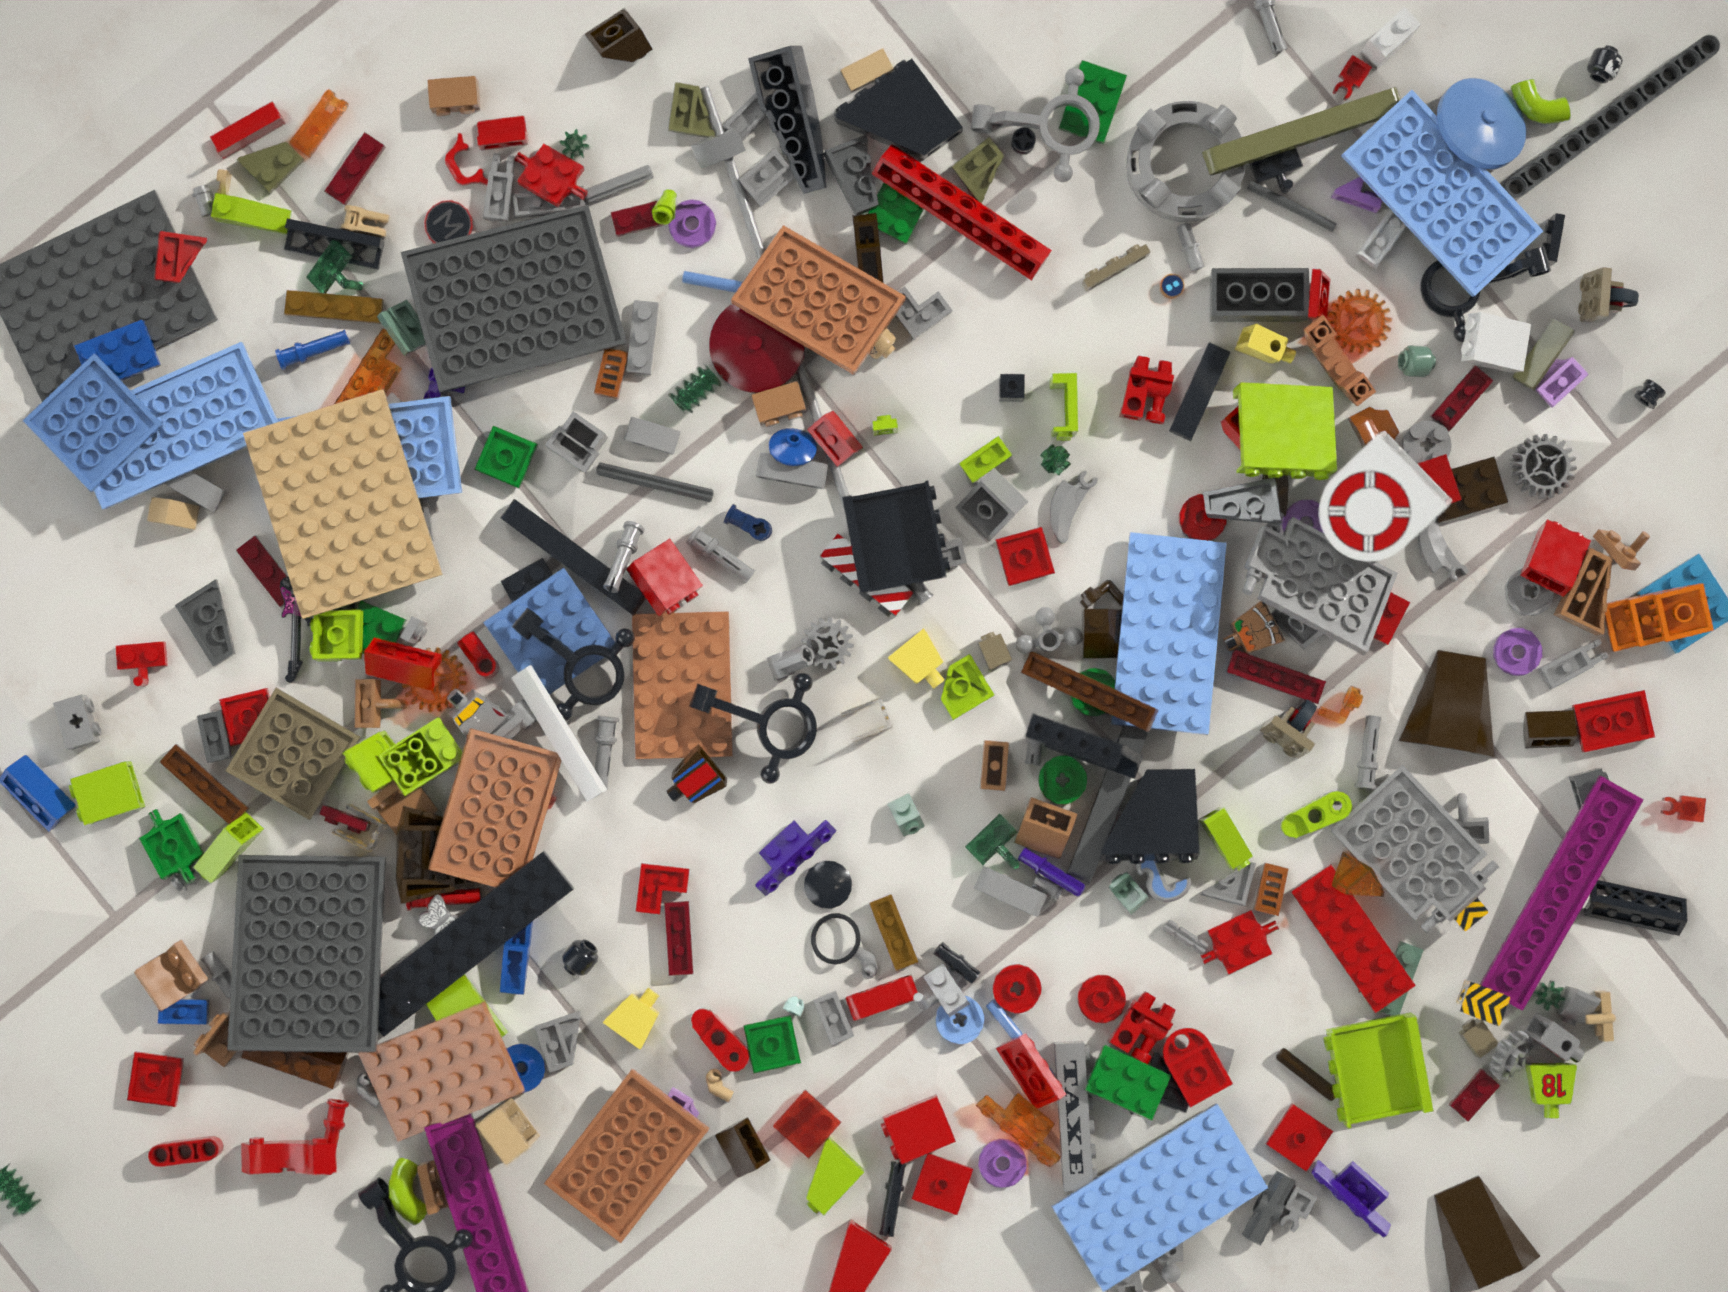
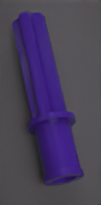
M1024 848L1020 853L1018 861L1034 869L1035 874H1042L1077 897L1083 893L1085 884L1049 863L1046 857L1041 858L1028 850V848Z

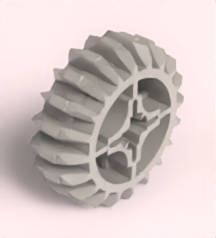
M1538 434L1534 435L1532 438L1533 442L1529 438L1525 439V446L1521 444L1517 446L1520 453L1515 452L1512 454V457L1518 460V462L1510 463L1511 467L1517 468V471L1512 472L1511 476L1518 475L1520 478L1515 481V484H1524L1521 489L1522 492H1526L1530 488V497H1534L1538 491L1539 499H1544L1546 494L1549 498H1553L1555 495L1554 491L1558 495L1562 494V487L1566 489L1570 487L1567 480H1574L1575 478L1569 471L1577 470V466L1570 465V462L1576 460L1575 456L1570 458L1568 456L1572 448L1564 450L1563 447L1566 441L1563 440L1556 444L1558 437L1553 436L1549 441L1548 434H1543L1541 439ZM1543 447L1550 449L1555 453V455L1552 457H1547L1542 453V451L1539 452L1537 448ZM1530 453L1533 466L1527 472L1526 459ZM1552 460V462L1548 464L1545 470L1535 472V470L1539 469L1542 463H1547ZM1560 461L1561 473L1559 478L1556 479L1554 467ZM1541 476L1545 481L1548 480L1550 485L1537 484L1531 478Z

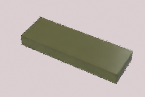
M1553 318L1527 355L1524 371L1515 372L1513 379L1534 391L1574 335V329Z

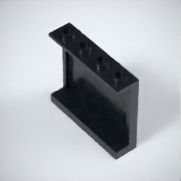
M928 480L924 483L842 497L861 594L947 578L946 572L951 571L948 557L943 558L941 549L945 548L946 544L944 534H939L937 524H941L939 509L934 510L932 500H937L934 485L929 486Z
M1034 713L1024 736L1044 743L1045 748L1133 779L1136 778L1143 758L1142 755L1122 744Z

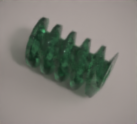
M704 364L705 369L699 366L696 367L698 376L693 373L689 374L691 382L682 380L684 389L678 386L675 387L677 395L668 393L670 399L683 413L685 410L693 413L692 404L700 407L701 404L698 398L707 400L706 391L714 394L713 384L719 387L722 386L718 377L706 364Z
M9 1163L0 1170V1193L3 1192L0 1201L10 1200L6 1208H16L12 1214L13 1217L24 1216L42 1200L41 1198L32 1200L36 1192L26 1193L29 1184L20 1186L23 1177L14 1178L13 1176L17 1170L15 1168L8 1171Z

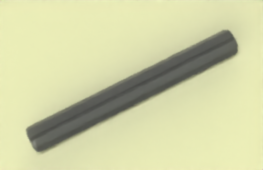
M602 462L598 464L596 474L599 476L706 502H711L714 496L713 489Z

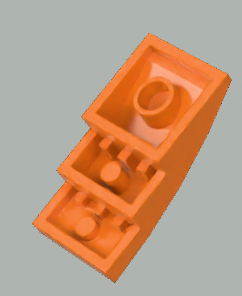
M1703 583L1606 603L1608 605L1607 612H1605V623L1613 652L1662 641L1669 642L1714 631Z

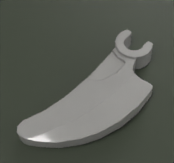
M1087 471L1080 473L1079 482L1075 485H1070L1065 480H1062L1052 498L1050 522L1054 535L1060 543H1065L1068 540L1069 528L1078 506L1088 490L1097 483L1098 478L1096 477L1092 479L1091 483L1085 482L1084 477Z
M1435 518L1418 534L1420 552L1425 564L1432 573H1435L1439 568H1444L1448 571L1450 580L1455 582L1459 580L1455 574L1456 569L1460 570L1463 575L1469 572L1465 565L1460 564L1448 547Z

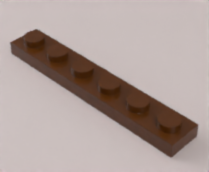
M1033 651L1030 652L1021 673L1147 732H1149L1159 711L1146 703Z

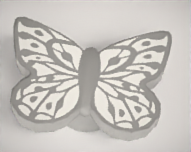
M435 895L428 905V911L419 915L418 922L423 927L435 929L436 935L459 916L451 915L450 911L446 908L443 898L440 895Z

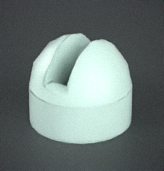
M794 996L788 998L783 1009L800 1017L804 1009V1003L801 999Z

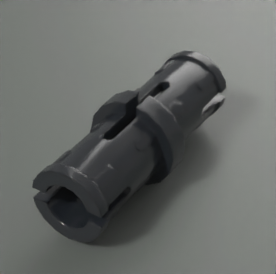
M941 942L933 952L935 956L949 966L952 972L956 971L970 984L977 979L981 972L969 964L962 954L958 955L944 942Z

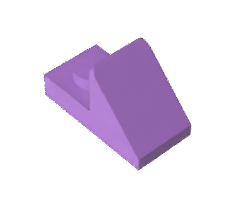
M1361 177L1336 188L1331 195L1333 199L1374 213L1378 212L1383 202L1374 192H1360L1364 182Z

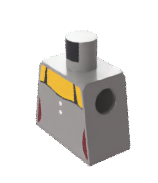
M456 688L447 696V700L454 705L449 711V715L466 739L470 728L491 733L507 718L506 713L501 707L474 689L464 696Z

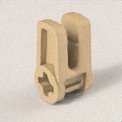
M345 205L344 211H346L344 224H341V230L386 238L385 229L378 226L364 225L363 222L369 220L375 223L388 224L389 215Z

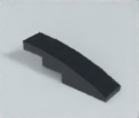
M1210 342L1208 343L1169 432L1188 441L1192 440L1229 358L1230 351Z

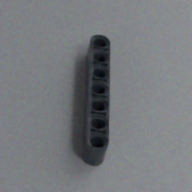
M513 499L500 518L633 616L646 600L643 593L624 578H622L617 593L611 592L614 583L611 584L610 590L607 591L603 586L611 569L516 499Z

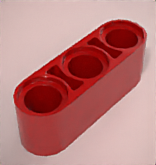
M908 975L845 997L852 1019L855 1021L914 1001L913 997L918 992L912 975Z
M216 1136L167 1141L153 1146L148 1153V1159L156 1167L209 1161L222 1153L224 1145L222 1140ZM207 1142H211L215 1146L214 1154L207 1153L205 1149ZM183 1145L190 1148V1157L182 1155L181 1147ZM158 1148L166 1151V1160L158 1158Z

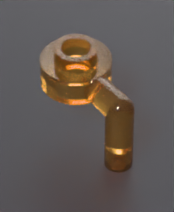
M1352 685L1348 688L1339 713L1320 706L1317 715L1336 723L1344 724L1350 712L1354 708L1358 709L1362 703L1363 695L1360 694L1361 689Z

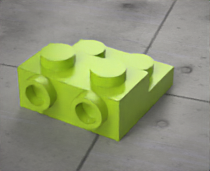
M328 611L315 615L311 619L310 627L313 632V642L310 643V654L313 660L318 662H337L362 659L363 611Z

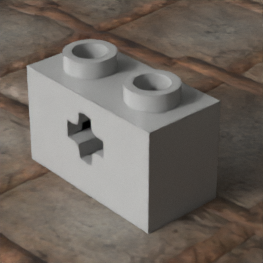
M78 695L53 703L66 749L73 750L100 742L101 728L99 723L94 721L92 713L95 712V708L91 698L88 699L87 695ZM78 718H83V722L80 725L75 724Z

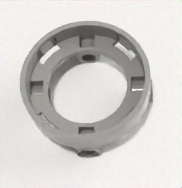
M1195 101L1173 102L1155 111L1150 108L1136 124L1138 128L1130 142L1126 159L1128 180L1139 201L1152 213L1176 222L1203 220L1222 210L1241 190L1240 185L1244 178L1246 165L1240 166L1238 169L1234 168L1222 172L1217 183L1202 194L1179 196L1171 193L1170 189L1161 180L1154 177L1150 165V154L1158 136L1166 129L1178 124L1201 126L1210 131L1220 144L1241 138L1240 132L1234 125L1237 120L1235 114L1224 105H1220L1216 109L1208 104ZM1133 151H1140L1139 169L1141 174L1133 175V172L1137 171L1136 158H1132ZM1202 206V213L1196 215V211L1182 212V215H1178V207L1196 208Z

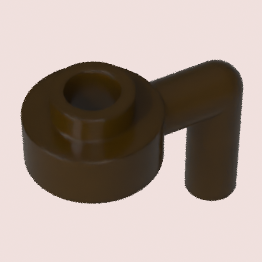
M1106 580L1095 589L1090 586L1080 595L1082 597L1080 604L1085 609H1088L1106 592H1109L1121 606L1124 594L1111 580Z

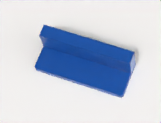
M24 755L8 766L0 777V783L48 832L54 829L61 818L76 806L27 755Z

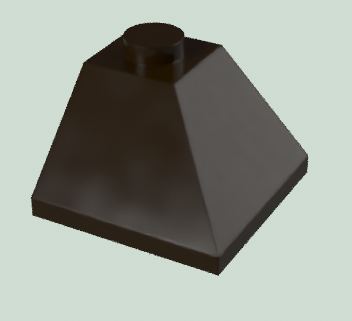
M625 8L585 33L586 38L602 58L634 62L637 59H642L648 52L653 50L643 31Z
M1122 609L1082 610L1083 659L1117 658Z

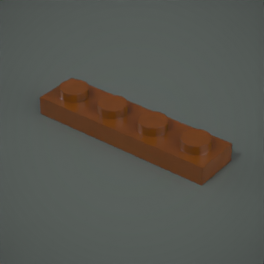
M175 744L160 761L167 770L228 824H231L248 811V806L178 744Z

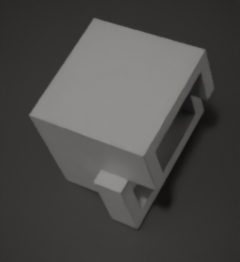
M573 411L564 425L557 427L545 446L586 474L598 457V451L608 439V436Z

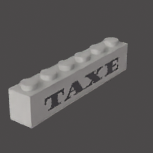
M1083 1040L1054 1042L1056 1079L1060 1081L1062 1089L1066 1093L1063 1098L1057 1101L1064 1191H1076L1097 1178V1168H1092V1159L1096 1158L1095 1144H1091L1090 1134L1095 1133L1094 1120L1089 1119V1110H1093L1092 1095H1088V1092L1084 1090L1091 1075L1090 1070L1086 1071V1061H1090L1089 1046H1085Z

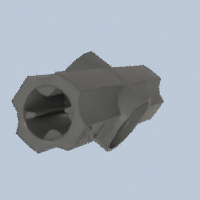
M1276 1170L1269 1182L1268 1188L1256 1200L1253 1214L1241 1235L1261 1246L1272 1224L1276 1223L1284 1210V1202L1296 1181Z

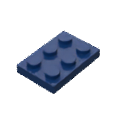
M143 320L74 346L81 365L93 354H96L121 381L161 366Z

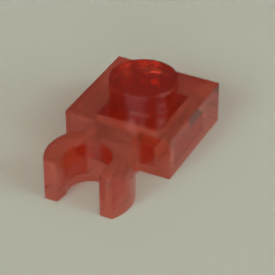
M1680 795L1679 802L1672 797L1662 798V801L1670 802L1671 808L1668 811L1661 810V814L1673 815L1678 812L1677 820L1704 823L1706 798Z

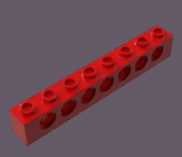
M893 144L880 157L872 172V175L1031 281L1052 251Z

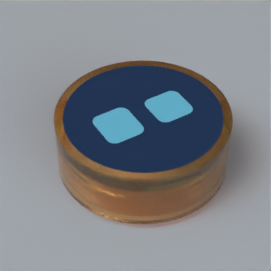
M1177 274L1166 275L1160 282L1161 294L1168 299L1179 297L1184 290L1183 279Z

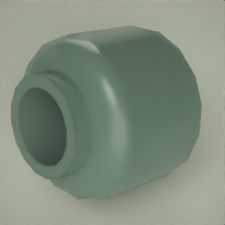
M1409 345L1398 356V367L1405 376L1426 377L1436 364L1435 356L1429 347Z

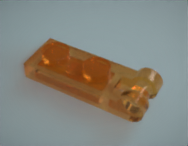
M330 89L326 90L319 103L289 143L310 158L346 111L349 103L344 99H338ZM329 104L335 108L332 113L326 110Z

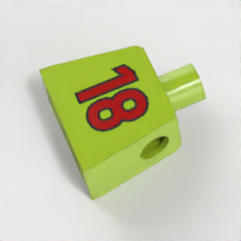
M1526 1063L1525 1069L1532 1102L1544 1104V1118H1559V1104H1571L1577 1065L1573 1063Z

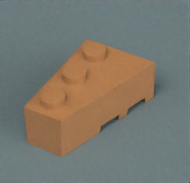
M1589 548L1573 588L1564 597H1561L1553 615L1596 636L1604 635L1605 612H1607L1608 605L1606 604L1607 593L1610 587L1613 558Z

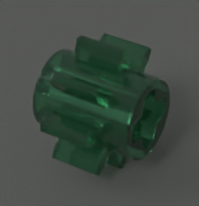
M575 129L573 134L565 132V141H559L560 145L566 146L562 154L567 155L569 153L572 160H575V156L585 158L584 150L590 149L588 144H584L588 139L587 135L585 134L580 137L577 129ZM577 140L580 146H576L572 150L569 144H574V141Z
M1051 444L1040 454L1043 458L1041 466L1049 474L1056 473L1060 475L1071 465L1067 461L1070 454L1063 446L1055 447Z
M1552 980L1549 981L1548 986L1543 982H1539L1541 988L1533 992L1538 996L1535 1004L1544 1003L1543 1008L1546 1011L1550 1009V1005L1559 1009V1001L1565 1000L1560 993L1564 988L1561 986L1554 988L1555 981ZM1546 991L1553 992L1551 994L1552 1000L1545 999L1548 996Z

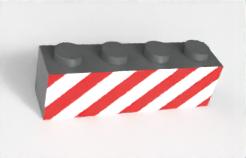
M837 533L821 553L820 558L823 560L821 564L830 572H833L834 569L842 575L840 579L849 587H852L854 584L859 588L851 543ZM906 586L864 594L859 592L868 602H871L873 599L880 604L878 609L888 617L891 614L896 617L914 594Z

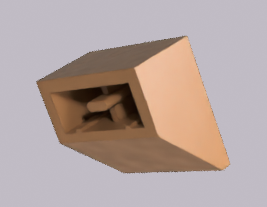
M1030 797L1014 843L1060 859L1070 837L1077 813Z

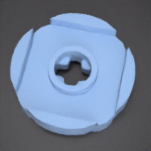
M969 996L965 997L970 1004L957 1012L967 1016L963 1026H960L959 1023L954 1024L953 1019L956 1018V1015L954 1014L949 1017L942 1005L937 1009V1029L941 1036L956 1044L969 1043L978 1037L983 1028V1010Z

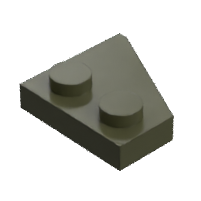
M675 82L668 131L705 138L715 136L699 86Z
M988 137L951 166V168L972 196L981 203L1004 155L992 139Z
M287 142L241 156L237 159L270 194L305 161Z

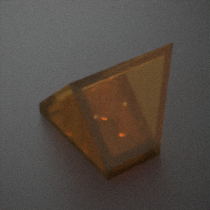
M1342 852L1331 886L1347 895L1384 897L1385 892L1373 868Z

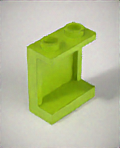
M1053 373L1050 378V389H1064L1065 427H1053L1051 437H1056V441H1070L1078 432L1077 373Z
M124 761L70 779V794L77 801L79 807L76 808L77 816L84 825H91L104 819L146 807L131 761Z

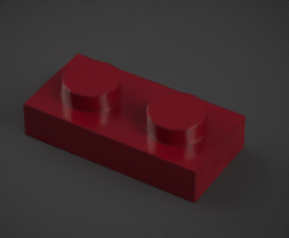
M657 201L611 212L616 236L619 237L663 226L653 219L652 209Z
M323 805L319 815L325 816V822L338 826L339 822L348 825L347 830L357 834H361V831H369L372 823L328 805Z
M1480 1068L1448 1105L1469 1122L1500 1085Z

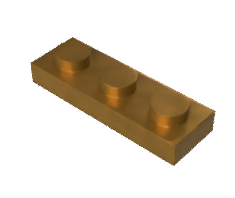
M892 894L870 902V907L895 970L898 971L918 963Z

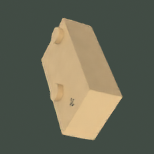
M512 1097L476 1125L505 1165L529 1149L540 1137Z

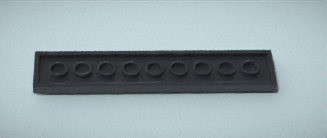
M545 850L380 978L378 1031L383 1037L574 890L572 884Z

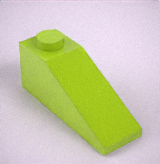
M215 193L211 217L221 223L287 234L288 230L285 228L286 219L291 218L292 211L236 196Z

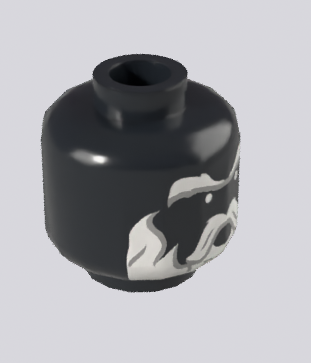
M1606 45L1605 47L1595 49L1587 65L1590 78L1599 83H1607L1614 80L1621 68L1623 59L1618 54V50L1613 46Z

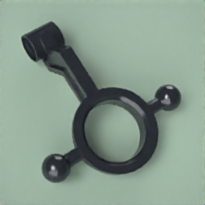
M1545 247L1526 251L1524 259L1507 265L1489 283L1514 278L1527 271L1530 277L1551 272ZM1437 260L1426 269L1420 283L1421 296L1426 306L1434 313L1444 317H1454L1456 323L1454 337L1457 341L1464 342L1466 322L1463 314L1475 306L1480 292L1474 297L1470 296L1467 302L1458 306H1449L1441 303L1433 294L1431 287L1434 273L1444 267Z
M527 607L512 625V628L527 640L532 636L536 637L567 661L564 667V683L571 696L565 703L556 705L564 720H570L573 714L572 709L578 701L588 705H600L612 700L619 693L624 682V668L617 655L623 647H629L634 643V633L627 628L620 629L615 636L616 642L610 649L602 645H586L573 652L549 631L541 627L544 620ZM601 655L613 664L616 678L612 688L607 693L600 696H587L581 693L574 685L572 679L573 669L576 663L585 656Z
M800 673L794 678L795 692L792 699H779L765 707L761 714L715 698L717 690L700 684L696 685L689 707L709 714L713 707L757 723L758 738L764 749L772 755L769 765L764 766L761 770V778L767 784H773L778 781L780 777L778 766L781 759H793L801 756L812 746L816 737L817 723L812 710L805 703L801 702L804 693L809 691L813 685L812 678L806 673ZM784 707H792L803 718L804 732L799 742L787 749H778L768 738L767 724L775 711Z
M378 1177L360 1190L358 1196L362 1204L370 1210L375 1207L379 1224L401 1248L394 1265L398 1281L393 1285L387 1284L382 1286L379 1292H400L403 1289L408 1292H444L448 1289L456 1274V1262L453 1252L459 1248L466 1249L470 1247L473 1242L472 1233L467 1229H460L455 1233L454 1240L449 1244L434 1236L414 1238L398 1220L389 1197V1186L382 1178ZM421 1247L435 1249L445 1258L447 1273L436 1282H420L408 1273L405 1265L406 1256L411 1251Z

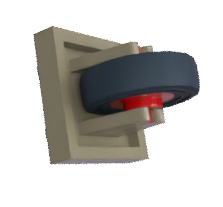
M1602 267L1585 273L1580 281V290L1582 291L1581 301L1578 305L1580 322L1590 323L1608 317L1609 313L1622 312L1623 307L1636 306L1639 294L1635 290L1624 288L1623 282L1611 281L1612 268Z
M1306 699L1297 709L1290 707L1282 718L1275 715L1266 721L1259 731L1264 733L1263 737L1273 744L1277 743L1283 747V752L1286 755L1299 759L1309 753L1315 745L1314 742L1307 738V735L1315 725L1311 718L1317 706Z

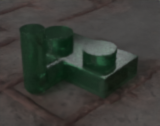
M335 240L330 242L306 276L320 293H327L335 281L343 289L361 291L364 287L361 281L348 280L341 273L353 256Z
M1000 813L965 846L982 865L996 853L1011 868L1016 869L1020 865L1014 855L1004 846L1017 833V830Z

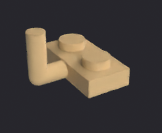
M1595 991V997L1601 999V1001L1594 1010L1596 1014L1585 1016L1586 1024H1594V1032L1599 1040L1604 1042L1614 1041L1613 1022H1615L1616 1016L1612 1013L1610 992Z

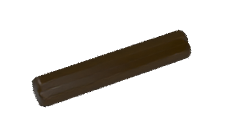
M1282 1048L1277 1053L1276 1060L1329 1101L1335 1099L1332 1084L1286 1048Z

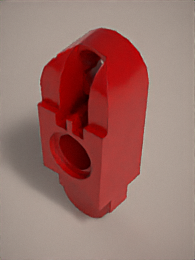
M705 1008L696 1010L692 1015L691 1021L692 1028L700 1036V1039L725 1069L732 1072L742 1070L749 1060L747 1046L711 1010ZM720 1031L725 1035L724 1043L716 1044L713 1042L712 1034L714 1032ZM733 1052L739 1055V1059L735 1062L730 1059V1054Z

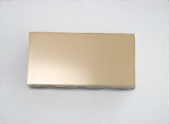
M883 48L840 70L851 93L875 81L881 75H887L894 71Z

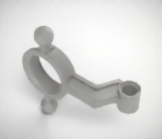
M1071 68L1065 75V81L1069 85L1068 94L1057 96L1048 102L1041 115L1012 111L995 113V107L977 104L973 107L971 130L978 133H992L993 128L1011 126L1039 129L1045 144L1053 151L1061 154L1060 163L1054 169L1055 179L1059 182H1067L1073 175V170L1069 165L1070 155L1084 152L1094 143L1099 132L1100 123L1094 106L1085 98L1077 95L1078 87L1084 81L1083 72L1078 68ZM1061 106H1073L1080 109L1086 115L1089 122V133L1082 143L1075 146H1064L1057 143L1051 137L1048 130V118L1055 109Z

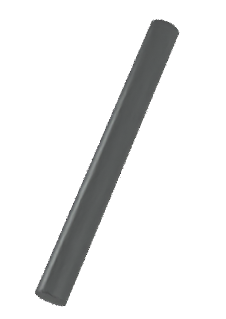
M1252 180L1247 187L1248 190L1331 232L1334 231L1337 223Z

